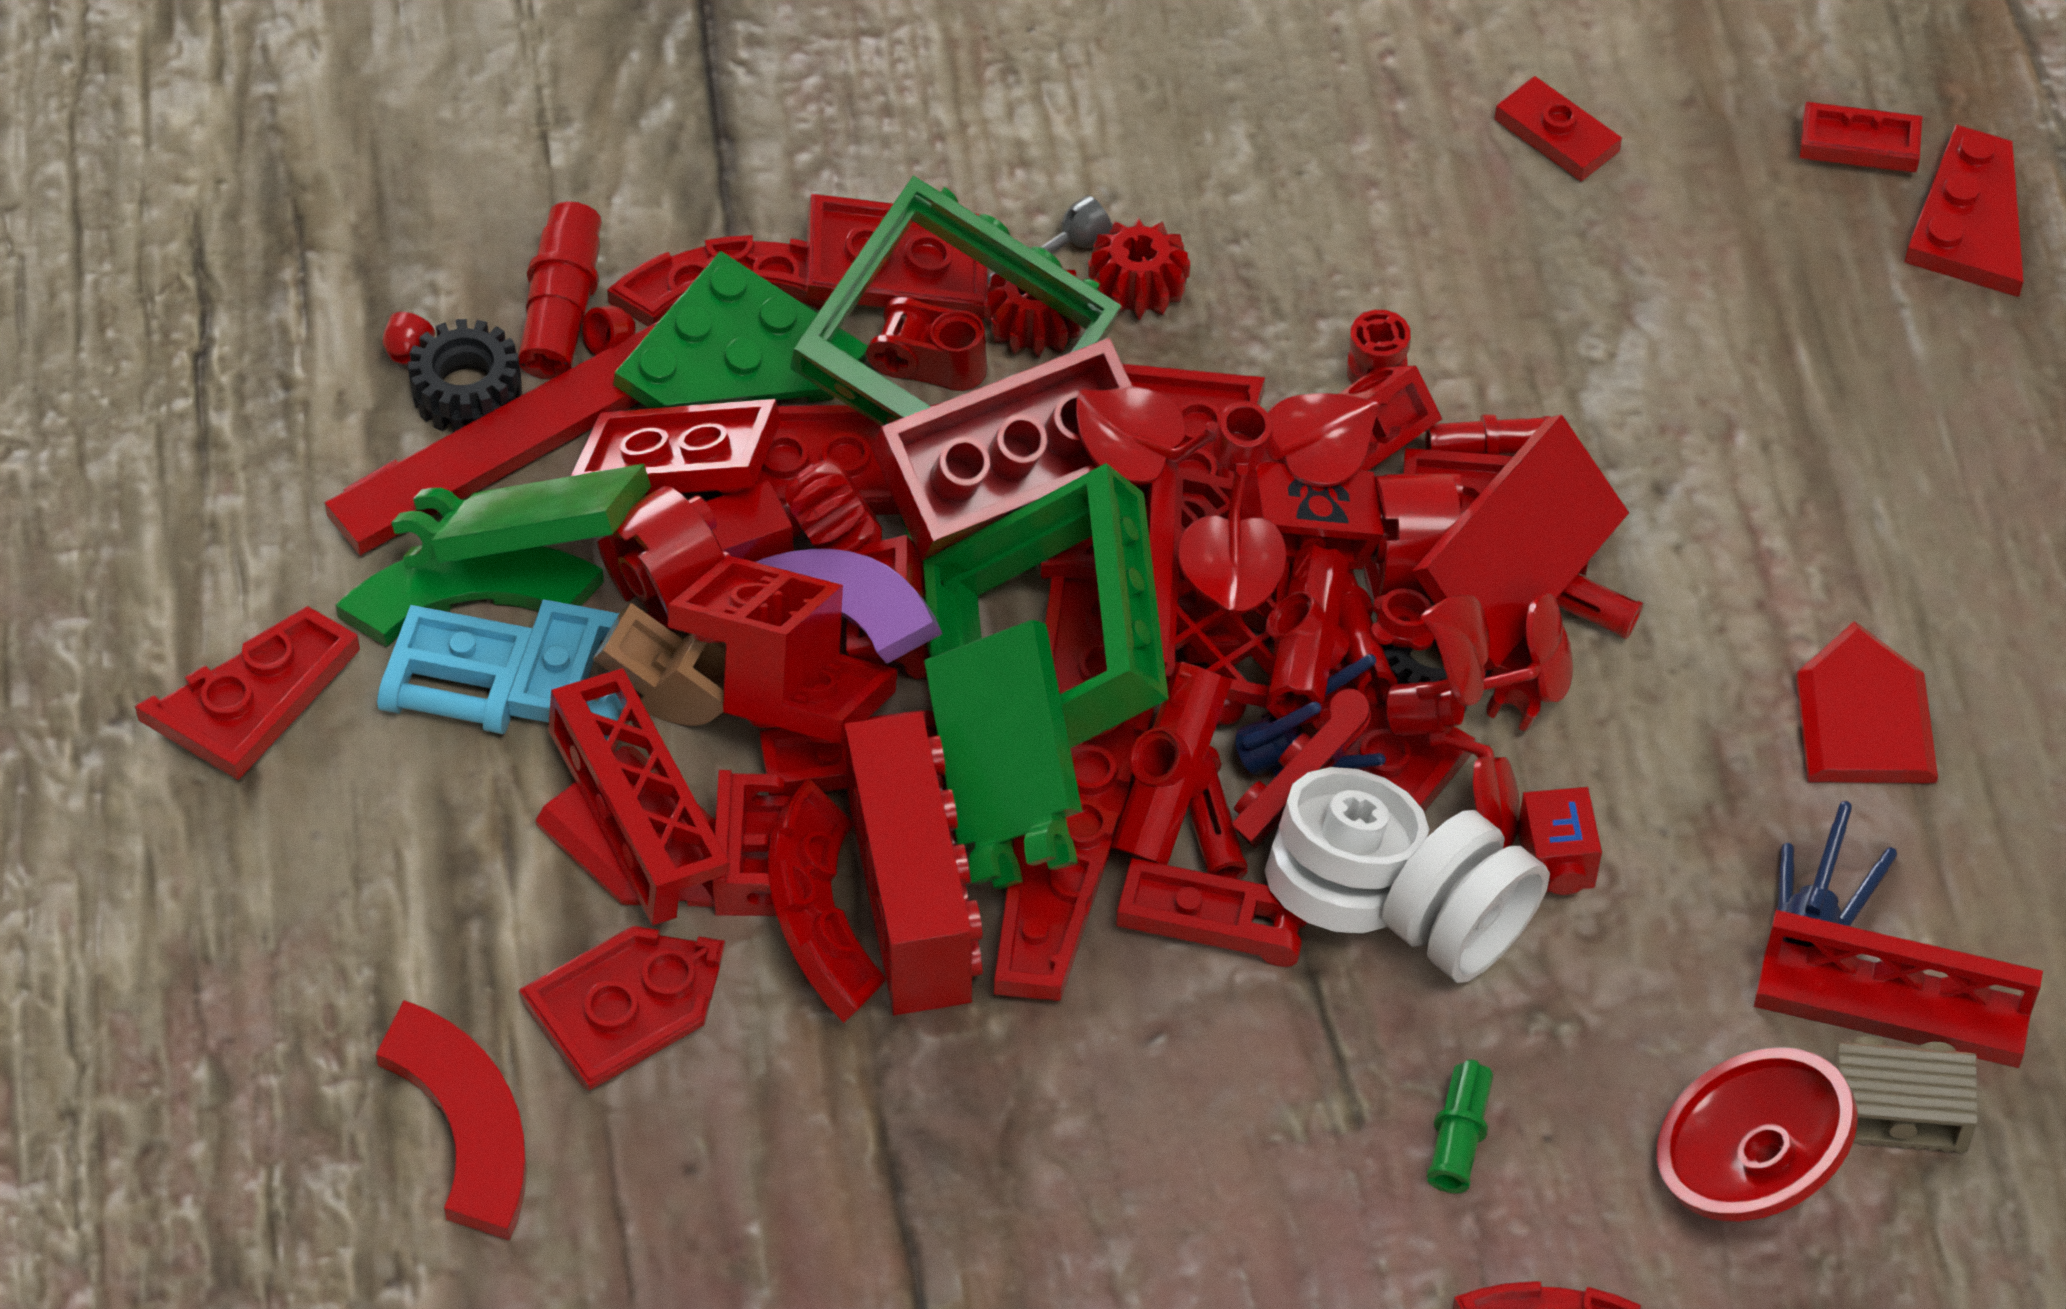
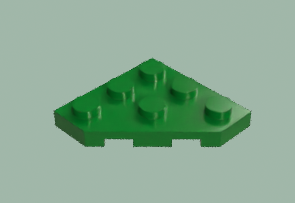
M722 251L714 257L615 371L613 382L614 386L649 409L807 397L810 403L829 401L835 398L790 369L794 347L818 313ZM840 328L830 343L859 362L864 363L867 360L866 350L868 345Z

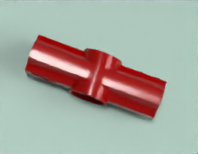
M1313 544L1296 551L1287 597L1283 598L1273 608L1266 621V631L1278 644L1266 708L1277 719L1315 701L1320 703L1322 709L1329 671L1341 662L1350 646V637L1338 624L1349 562L1337 549H1325ZM1321 711L1300 725L1320 719Z
M1176 662L1167 687L1169 699L1162 702L1154 727L1139 736L1131 749V771L1136 778L1116 831L1112 848L1150 862L1168 865L1190 799L1200 795L1212 779L1214 766L1208 748L1230 689L1231 679L1195 665ZM1175 757L1174 764H1173V766L1171 767V769L1168 771V769H1169V764L1171 763L1172 759Z

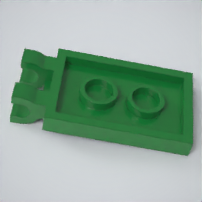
M638 464L475 492L467 500L459 499L451 491L444 488L433 487L421 489L413 500L416 510L433 508L440 512L443 517L440 522H437L433 517L424 512L408 511L399 513L391 524L395 534L412 532L422 542V546L411 547L403 556L407 569L426 564L431 558H436L438 563L612 535L625 520L631 507L641 500L650 489L651 484L645 465Z
M1029 620L925 659L924 663L937 734L940 736L943 747L947 788L952 790L958 821V828L955 829L958 844H964L966 849L973 850L969 858L972 883L980 885L992 880L994 888L1003 889L1023 882L1020 866L1012 846V840L1025 836L1024 850L1026 861L1029 865L1035 866L1047 861L1048 869L1058 870L1078 863L1073 840L1068 832L1066 817L1082 812L1047 625L1036 620Z

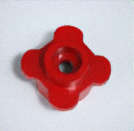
M1404 588L1395 589L1386 595L1377 597L1373 603V611L1377 614V622L1371 626V637L1377 643L1383 645L1391 644L1402 648L1411 647L1418 651L1430 648L1434 637L1420 618L1425 611L1432 607L1430 601L1423 594Z

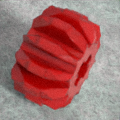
M1138 216L1132 227H1126L1115 221L1110 234L1097 235L1091 259L1088 260V277L1100 284L1098 291L1121 305L1118 314L1127 309L1134 310L1140 320L1148 309H1152L1164 316L1169 302H1181L1182 295L1185 293L1187 278L1190 277L1191 263L1190 259H1188V252L1184 251L1181 234H1167L1163 221L1153 227L1144 226Z
M1066 270L1077 277L1076 270ZM992 274L991 281L988 284L987 299L984 300V317L987 318V324L991 325V332L994 335L995 342L1010 341L1014 355L1024 348H1033L1038 358H1040L1045 347L1050 346L1063 352L1068 338H1079V333L1083 327L1000 275Z
M827 458L817 465L812 464L798 473L797 478L786 485L785 500L791 508L790 511L796 517L800 527L816 549L855 552L865 544L882 541V527L876 519L877 516L871 510L867 500L863 497L856 484L838 462Z

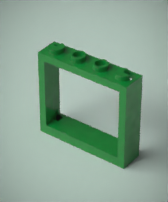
M913 175L794 347L790 369L880 426L931 407L830 343L913 221L1086 329L1072 352L1104 340L1114 326L1121 305L1098 291L1100 284L1090 279H1083L1081 281L1062 269L1060 261L1047 250L1037 246L1029 248L1011 237L1007 227L996 218L987 214H980L978 216L960 205L956 196L945 186L940 192Z
M1107 463L923 560L926 591L923 599L935 615L943 633L927 642V650L931 658L982 638L978 596L1092 536L1107 671L1060 694L1070 748L1169 699L1144 493Z

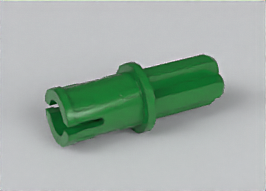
M1467 1059L1465 1063L1457 1064L1454 1067L1445 1108L1436 1114L1434 1120V1127L1438 1132L1431 1166L1427 1171L1426 1177H1428L1427 1182L1432 1187L1447 1193L1459 1194L1469 1189L1471 1182L1469 1179L1478 1142L1486 1138L1488 1132V1125L1483 1119L1492 1085L1493 1072L1491 1068L1480 1065L1478 1060Z

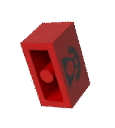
M1282 460L1261 461L1258 466L1247 473L1241 506V520L1264 518L1274 523L1284 539L1286 563L1294 564L1296 551L1315 544L1325 549H1337L1348 560V569L1362 570L1384 536L1374 472L1359 470L1345 483L1331 487L1310 486L1299 482L1288 472L1285 461Z

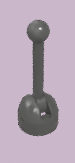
M1086 195L1072 204L1065 212L1061 222L1062 233L1040 248L1052 254L1071 242L1078 247L1088 249L1093 247L1098 234H1110V230L1113 227L1111 220L1101 204L1092 196ZM992 272L987 275V293L988 284L991 281L992 274H996L995 272Z

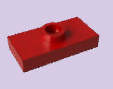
M1536 76L1532 77L1496 105L1494 120L1581 182L1620 152L1621 136Z
M1805 102L1799 158L1917 173L1920 161L1923 116Z

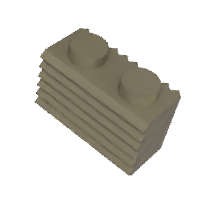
M1862 1036L1850 1042H1838L1832 1064L1841 1072L1852 1090L1858 1111L1857 1130L1853 1143L1859 1142L1863 1146L1872 1143L1877 1147L1886 1144L1890 1148L1900 1146L1903 1149L1914 1147L1918 1151L1927 1148L1932 1152L1938 1149L1945 1153L1953 1150L1959 1154L1967 1152L1978 1120L1976 1054L1957 1052L1953 1046L1943 1042H1929L1920 1045L1918 1048L1888 1046L1885 1040L1874 1036Z

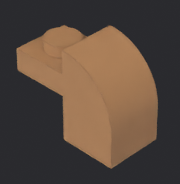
M630 603L619 613L593 660L610 672L623 668L634 689L640 693L639 698L648 714L661 720L685 726H698L709 723L723 712L726 643L702 642L695 639L691 633L684 639H681L634 604Z

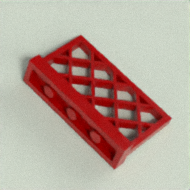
M1166 459L1162 474L1156 481L1144 485L1136 484V487L1144 493L1167 687L1175 667V651L1190 643L1210 665L1206 670L1232 680L1226 700L1266 708L1278 644L1267 631L1256 636L1236 613L1225 612L1198 593L1183 576L1178 560V547L1183 533L1194 521L1199 519L1183 502V491L1204 495L1217 509L1207 516H1220L1228 519L1233 479L1178 468V462ZM1290 563L1285 564L1281 580L1271 597L1257 607L1267 619L1273 608L1283 598L1287 597ZM1191 590L1212 612L1211 615L1196 624L1178 605V598ZM1219 623H1222L1242 645V647L1226 657L1204 634ZM1176 628H1177V629L1179 630V632H1180V634L1177 635V636H1176ZM1251 655L1268 674V686L1247 682L1234 665Z

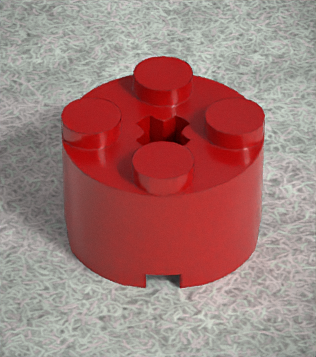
M1448 473L1385 474L1383 476H1375L1384 536L1363 568L1368 593L1371 599L1375 600L1377 597L1386 595L1392 590L1404 588L1415 590L1423 594L1428 600H1432L1412 571L1465 512H1461L1463 501L1460 474Z
M662 486L636 502L618 529L612 535H606L597 541L603 563L625 601L628 602L637 596L649 610L646 614L670 631L672 628H668L669 603L727 555L730 556L725 550H721L711 532L717 527V523L707 503L698 495L687 500L674 488Z

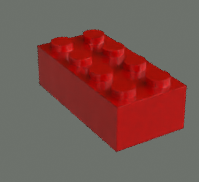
M1110 337L881 426L871 449L922 561L1098 468L1088 455L1078 432L1076 401L1080 389L1110 390L1133 387Z
M923 711L844 723L847 797L854 823L853 826L883 970L887 978L886 984L893 1016L972 1003V977L983 974L978 940L983 939L982 923L977 900H968L965 884L970 883L969 864L964 844L956 845L953 829L958 828L957 812L952 790H944L941 775L945 774V759L940 736L928 737Z

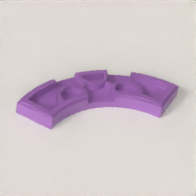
M807 549L786 552L756 561L760 564L842 584V616L868 634L876 652L886 664L943 634L935 615L918 592L896 571L871 557L843 550Z

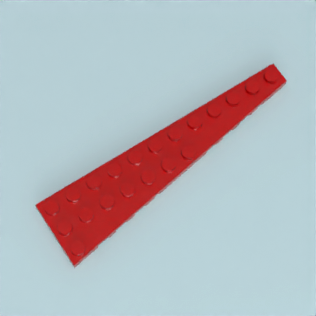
M1122 364L1133 387L1157 391L1169 397L1178 405L1186 425L1184 439L1178 448L1205 431L1206 424L1209 421L1219 423L1223 411L1232 403L1249 401L1260 405L1264 394L1265 377ZM1210 441L1181 462H1178V468L1224 477L1223 466L1217 461L1213 452V441ZM1183 491V502L1198 518L1205 517L1217 510L1204 495ZM1065 576L1052 577L1045 624L1047 625L1059 693L1062 694L1107 671L1098 583L1085 579L1065 578ZM1160 704L1070 748L1082 812L1066 817L1069 835L1073 840L1078 863L1058 870L1048 869L1047 861L1035 866L1027 864L1024 850L1025 836L1014 839L1013 851L1020 866L1023 882L1007 888L994 979V994L1061 1001L1112 849L1111 846L1135 780V775L1131 771L1130 765L1131 749L1139 736L1145 731L1152 729Z

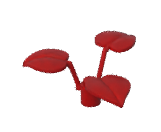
M1124 387L1110 390L1080 389L1076 401L1078 432L1092 461L1097 467L1107 463L1132 484L1144 485L1156 481L1162 474L1166 459L1172 462H1181L1210 441H1213V452L1217 461L1227 470L1234 472L1228 519L1220 516H1205L1194 521L1182 535L1178 547V560L1182 574L1191 587L1225 612L1236 614L1247 613L1262 605L1277 588L1286 564L1284 539L1274 523L1264 518L1241 520V506L1248 471L1260 464L1266 449L1272 460L1284 458L1288 472L1301 483L1318 487H1331L1345 483L1359 471L1365 460L1372 429L1379 411V404L1375 401L1333 393L1302 394L1288 397L1275 404L1268 413L1256 403L1239 401L1225 408L1219 423L1209 421L1206 424L1205 431L1178 448L1185 436V420L1178 405L1162 393L1139 387Z
M1548 593L1537 595L1529 606L1526 620L1527 645L1533 662L1524 669L1485 678L1483 666L1486 664L1490 653V637L1483 607L1478 599L1473 596H1452L1433 605L1420 616L1437 642L1448 679L1392 685L1387 697L1388 721L1391 730L1396 736L1429 734L1431 746L1453 747L1472 753L1478 758L1473 769V791L1476 810L1500 829L1505 837L1504 849L1512 846L1515 841L1520 814V799L1512 766L1506 757L1495 758L1490 746L1449 734L1453 726L1462 724L1465 706L1477 704L1484 690L1523 682L1537 677L1540 694L1544 702L1550 703L1562 700L1568 693L1573 676L1571 645L1563 626L1561 612L1555 597Z

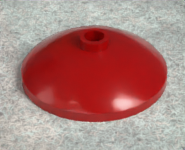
M1767 1048L1735 1056L1702 1074L1681 1093L1670 1108L1663 1121L1657 1142V1162L1660 1174L1676 1200L1700 1216L1719 1221L1740 1222L1779 1214L1811 1197L1840 1168L1852 1147L1858 1123L1856 1100L1841 1072L1828 1060L1814 1053L1794 1048Z

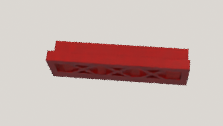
M623 668L552 689L548 730L652 926L677 918L680 890L729 874L730 862ZM615 693L624 708L616 721L592 713L586 702ZM619 741L647 750L650 758L644 769L617 761L614 751ZM646 789L673 798L677 806L671 818L643 809L640 801ZM683 818H684L686 824L681 823V821H682ZM657 833L662 834V836H661L660 839H659ZM674 838L700 847L706 859L675 868L667 850Z
M1776 910L1764 953L1753 1007L1916 1045L1929 1042H1943L1953 1046L1957 1052L1975 1053L1976 1059L2019 1068L2024 1056L2030 1016L2041 988L2043 970ZM1783 937L1812 942L1815 946L1805 947L1783 942ZM1864 954L1877 957L1881 961L1875 963L1859 959L1856 956ZM1934 970L1946 973L1948 976L1940 978L1927 975L1922 971ZM1999 985L2021 990V994L2018 996L1992 990L1989 986Z

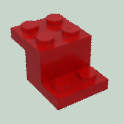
M727 555L669 603L668 628L691 633L695 639L702 642L726 643L723 713L745 718L754 726L762 728L779 727L805 734L809 740L816 743L841 744L845 740L844 723L867 720L896 692V668L839 654L843 598L842 584Z

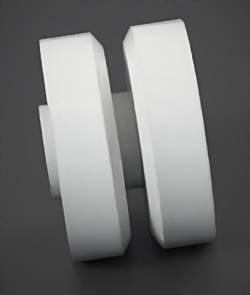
M1329 767L1306 773L1292 784L1279 829L1277 830L1264 870L1270 891L1285 909L1312 925L1334 932L1361 934L1386 928L1387 926L1382 920L1384 902L1391 886L1408 859L1428 836L1429 826L1423 809L1407 791L1386 778L1359 769Z
M1475 810L1462 811L1451 817L1425 839L1408 859L1393 882L1384 902L1382 920L1386 926L1410 946L1428 944L1427 957L1456 983L1472 980L1485 972L1504 955L1521 935L1538 910L1547 891L1550 872L1546 865L1523 847L1509 846L1503 849L1505 837L1500 829Z

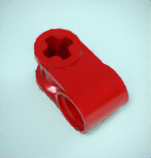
M907 297L894 298L887 303L883 313L885 324L879 336H875L869 342L866 350L867 359L876 370L893 378H908L943 386L953 391L973 389L982 383L987 375L988 366L985 328L978 316L968 311L929 305ZM903 315H906V316H907V317H906V320L903 319V318H901V317H902ZM897 356L902 358L899 361L896 360Z

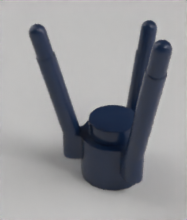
M1368 654L1329 677L1325 697L1376 664V657L1373 654ZM1316 701L1311 702L1279 719L1269 712L1262 715L1260 720L1239 728L1236 733V747L1240 759L1247 770L1257 776L1273 771L1276 777L1284 768L1278 762L1279 758L1293 741L1302 734L1298 725L1317 715L1321 711L1320 703ZM1382 753L1342 756L1333 767L1362 769L1382 766L1385 764L1386 758Z
M1842 801L1839 804L1834 823H1832L1814 884L1803 886L1800 892L1794 895V846L1791 843H1784L1782 845L1777 910L1850 926L1897 857L1896 849L1889 847L1884 851L1841 912L1838 906V897L1828 887L1852 810L1850 802ZM1783 937V942L1805 947L1815 946L1812 942Z

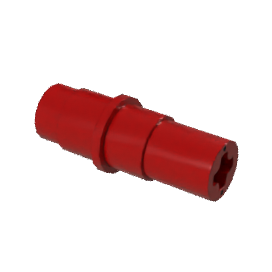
M560 202L551 207L546 227H544L541 233L537 256L531 259L526 274L530 288L525 306L527 316L518 358L519 365L523 371L541 379L551 380L572 368L580 326L587 312L589 298L595 294L599 284L596 264L600 250L599 235L602 220L595 209L579 202Z

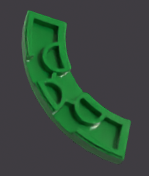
M544 546L438 563L436 558H431L426 564L407 569L404 560H401L363 581L345 595L335 606L339 619L383 646L388 647L399 636L410 605L446 612L452 609V604L481 599H491L494 605L517 606L538 612L543 599L582 606L604 583L602 568L580 557Z

